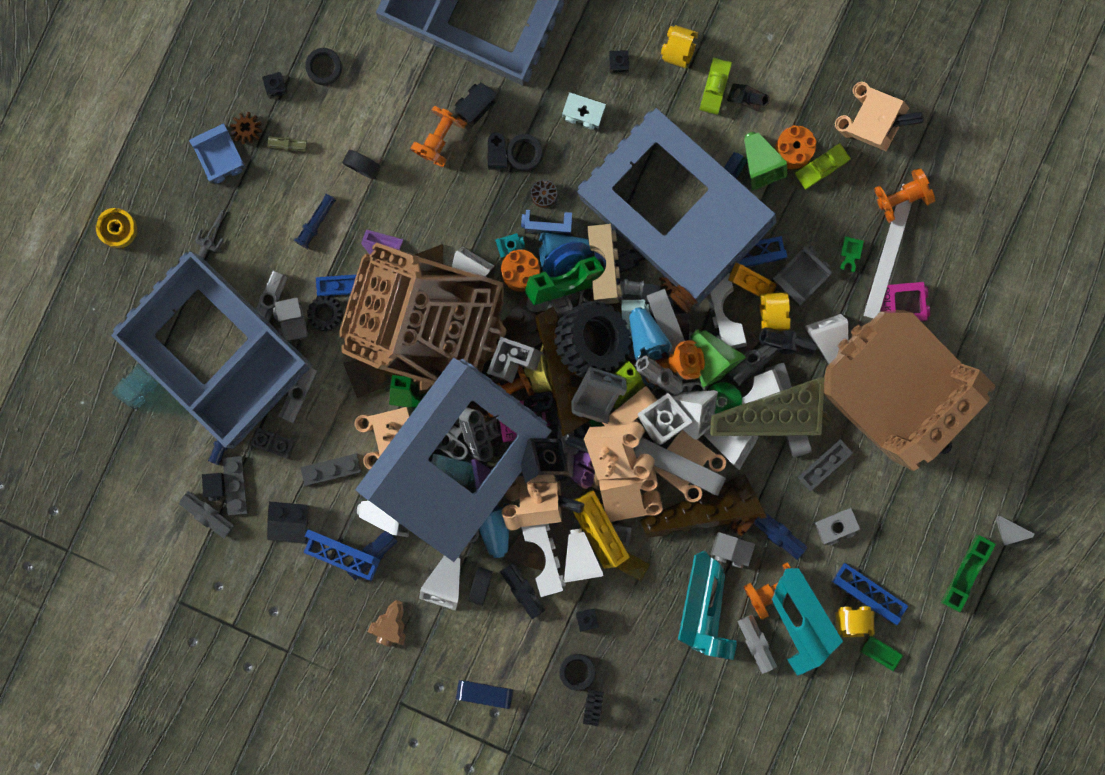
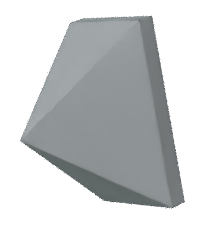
M997 516L996 522L1004 546L1034 536V533L1001 516Z

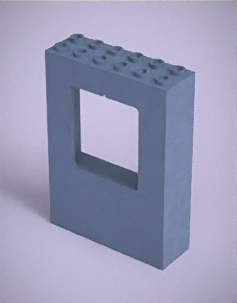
M381 0L376 11L378 20L522 86L524 82H529L533 73L531 67L533 64L536 65L540 58L539 50L541 47H545L548 41L547 33L549 30L552 31L556 24V13L560 14L564 6V0H537L527 21V24L530 26L524 27L514 51L508 52L448 24L458 0Z
M656 108L654 111L650 110L645 115L644 121L640 125L637 124L631 130V135L627 139L624 138L617 146L618 149L614 153L611 152L606 156L605 162L601 167L597 166L592 171V176L579 185L577 193L584 204L605 223L611 224L612 229L616 230V233L676 287L681 285L697 300L698 306L728 275L735 263H739L775 225L776 216L773 211ZM655 143L664 148L708 188V191L665 236L613 191V187L633 167L631 163L636 164Z
M190 251L189 253H184L179 259L180 263L176 267H171L167 271L165 279L158 281L153 286L154 290L140 300L141 304L127 314V319L115 326L113 329L114 333L111 336L225 448L234 449L313 365L199 254ZM197 290H200L248 337L247 341L206 384H203L155 337L156 333L175 314L173 310L178 311Z
M453 357L355 490L448 559L455 562L521 473V462L528 439L547 438L551 430L546 427L548 423L522 405L520 401L492 382L490 378L479 372L473 365L464 359L459 361ZM471 401L476 402L494 417L496 416L499 421L517 434L516 439L475 493L468 491L428 460Z

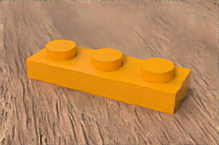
M735 263L728 278V281L760 297V294L773 293L777 286L776 283L739 263Z

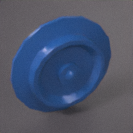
M572 241L562 244L554 249L546 258L542 272H546L549 277L564 275L573 269L578 261L593 257V253L590 247L583 242Z

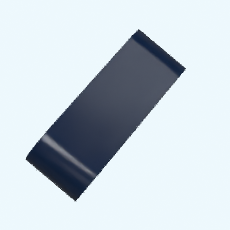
M459 680L455 699L510 709L514 690Z

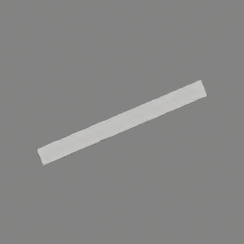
M904 201L896 205L894 211L895 220L891 222L864 316L874 319L880 312L912 202Z

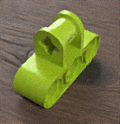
M713 57L700 111L718 115L732 62Z
M839 143L797 171L795 175L806 190L847 163L851 158L841 143Z

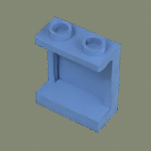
M224 123L189 140L210 183L218 184L224 181L225 177L230 174L235 176L241 173L242 168L245 167Z
M526 210V214H522L521 228H525V233L541 234L542 232H550L571 236L572 213H564V224L530 221V210Z

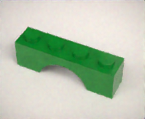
M594 256L578 261L573 269L558 277H549L546 272H542L528 278L525 293L534 306L593 287V281L604 273V268Z
M392 375L389 405L412 406V408H416L426 394H419L418 386L412 378Z
M975 535L940 602L941 604L956 612H961L969 597L972 585L980 570L989 559L996 545L995 543L980 535Z

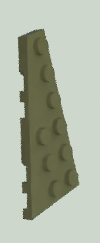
M820 377L711 415L710 435H821L824 378Z

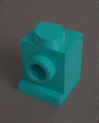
M517 233L495 239L501 260L511 251L522 250L525 247L523 237H518ZM508 242H514L515 246L509 248L507 244Z

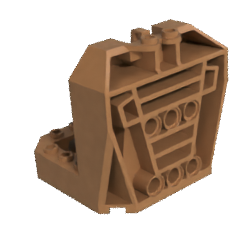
M376 242L372 246L374 251L371 254L366 253L361 259L339 330L340 337L345 340V345H342V353L375 368L430 384L436 382L453 357L459 361L464 359L482 373L485 362L494 356L498 345L496 343L497 339H500V337L504 338L506 335V328L499 317L504 303L503 282L428 260Z
M905 310L880 311L871 322L863 326H855L851 331L852 338L850 340L845 338L838 344L837 357L827 366L824 377V395L893 462L913 471L920 467L919 462L925 460L927 463L930 462L989 402L990 397L987 393L988 391H994L996 387L981 370L962 364L912 312Z

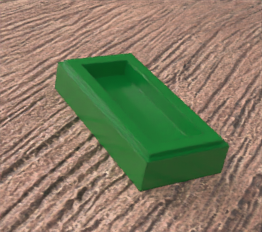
M873 636L868 637L860 652L893 672L903 657L901 653Z

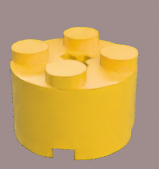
M677 25L674 27L670 26L667 37H669L668 43H664L661 50L662 59L666 63L686 69L696 47L693 40L698 38V32Z
M110 208L99 215L96 233L99 239L112 248H124L130 245L137 236V224L128 212L118 208ZM115 224L120 226L118 232L113 231L115 229Z
M760 294L761 305L759 310L760 317L762 316L763 320L761 321V329L768 327L778 331L790 330L788 294Z
M868 606L859 607L857 610H852V607H840L838 612H835V625L838 634L841 635L842 633V637H864V634H868V632L869 636L875 635L874 611H871V607Z

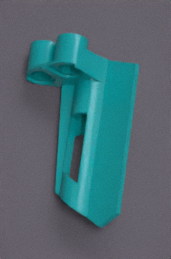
M702 551L694 555L678 640L704 655L734 660L737 641L718 637L725 574L721 564L715 559L710 558L706 551ZM715 577L717 586L713 606L708 608Z
M786 568L783 576L778 581L772 601L798 650L797 654L787 659L798 676L823 664L843 640L800 569ZM787 593L803 618L800 627L794 626L782 606Z

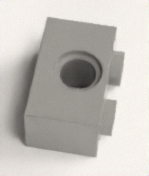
M852 508L814 523L822 543H828V546L838 543V538L846 536V539L857 535L856 531L860 530ZM836 522L841 523L843 526V530L840 533L833 531V525Z

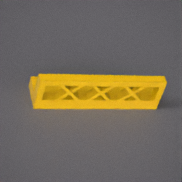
M590 491L581 498L573 499L584 503L582 513L574 511L573 513L603 568L617 567L630 558L595 492Z

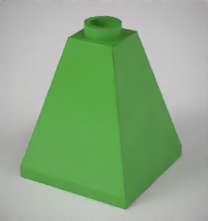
M750 132L746 134L744 143L752 191L787 177V162L759 133Z
M697 330L690 335L691 340L697 343L694 345L697 348H701L704 354L705 367L704 370L700 371L701 376L699 377L703 387L721 380L746 358L742 353L706 330L702 332Z

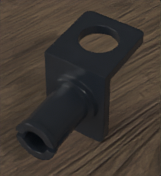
M733 83L727 101L740 103L754 111H759L761 105L767 106L769 104L770 97L748 85ZM740 89V94L734 98V92Z

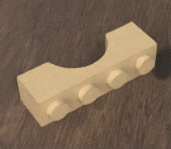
M611 224L588 226L591 251L601 254L606 260L604 273L593 281L594 301H601L605 304L619 303L618 297L622 296L621 285H617V278H620L619 266L616 267L615 260L619 258L618 249L614 248L613 243L617 241L616 230H612Z

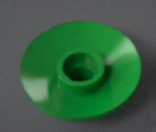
M716 383L707 390L718 392L714 414L742 405L740 391L730 383ZM720 398H723L725 400V404L723 406L719 404Z

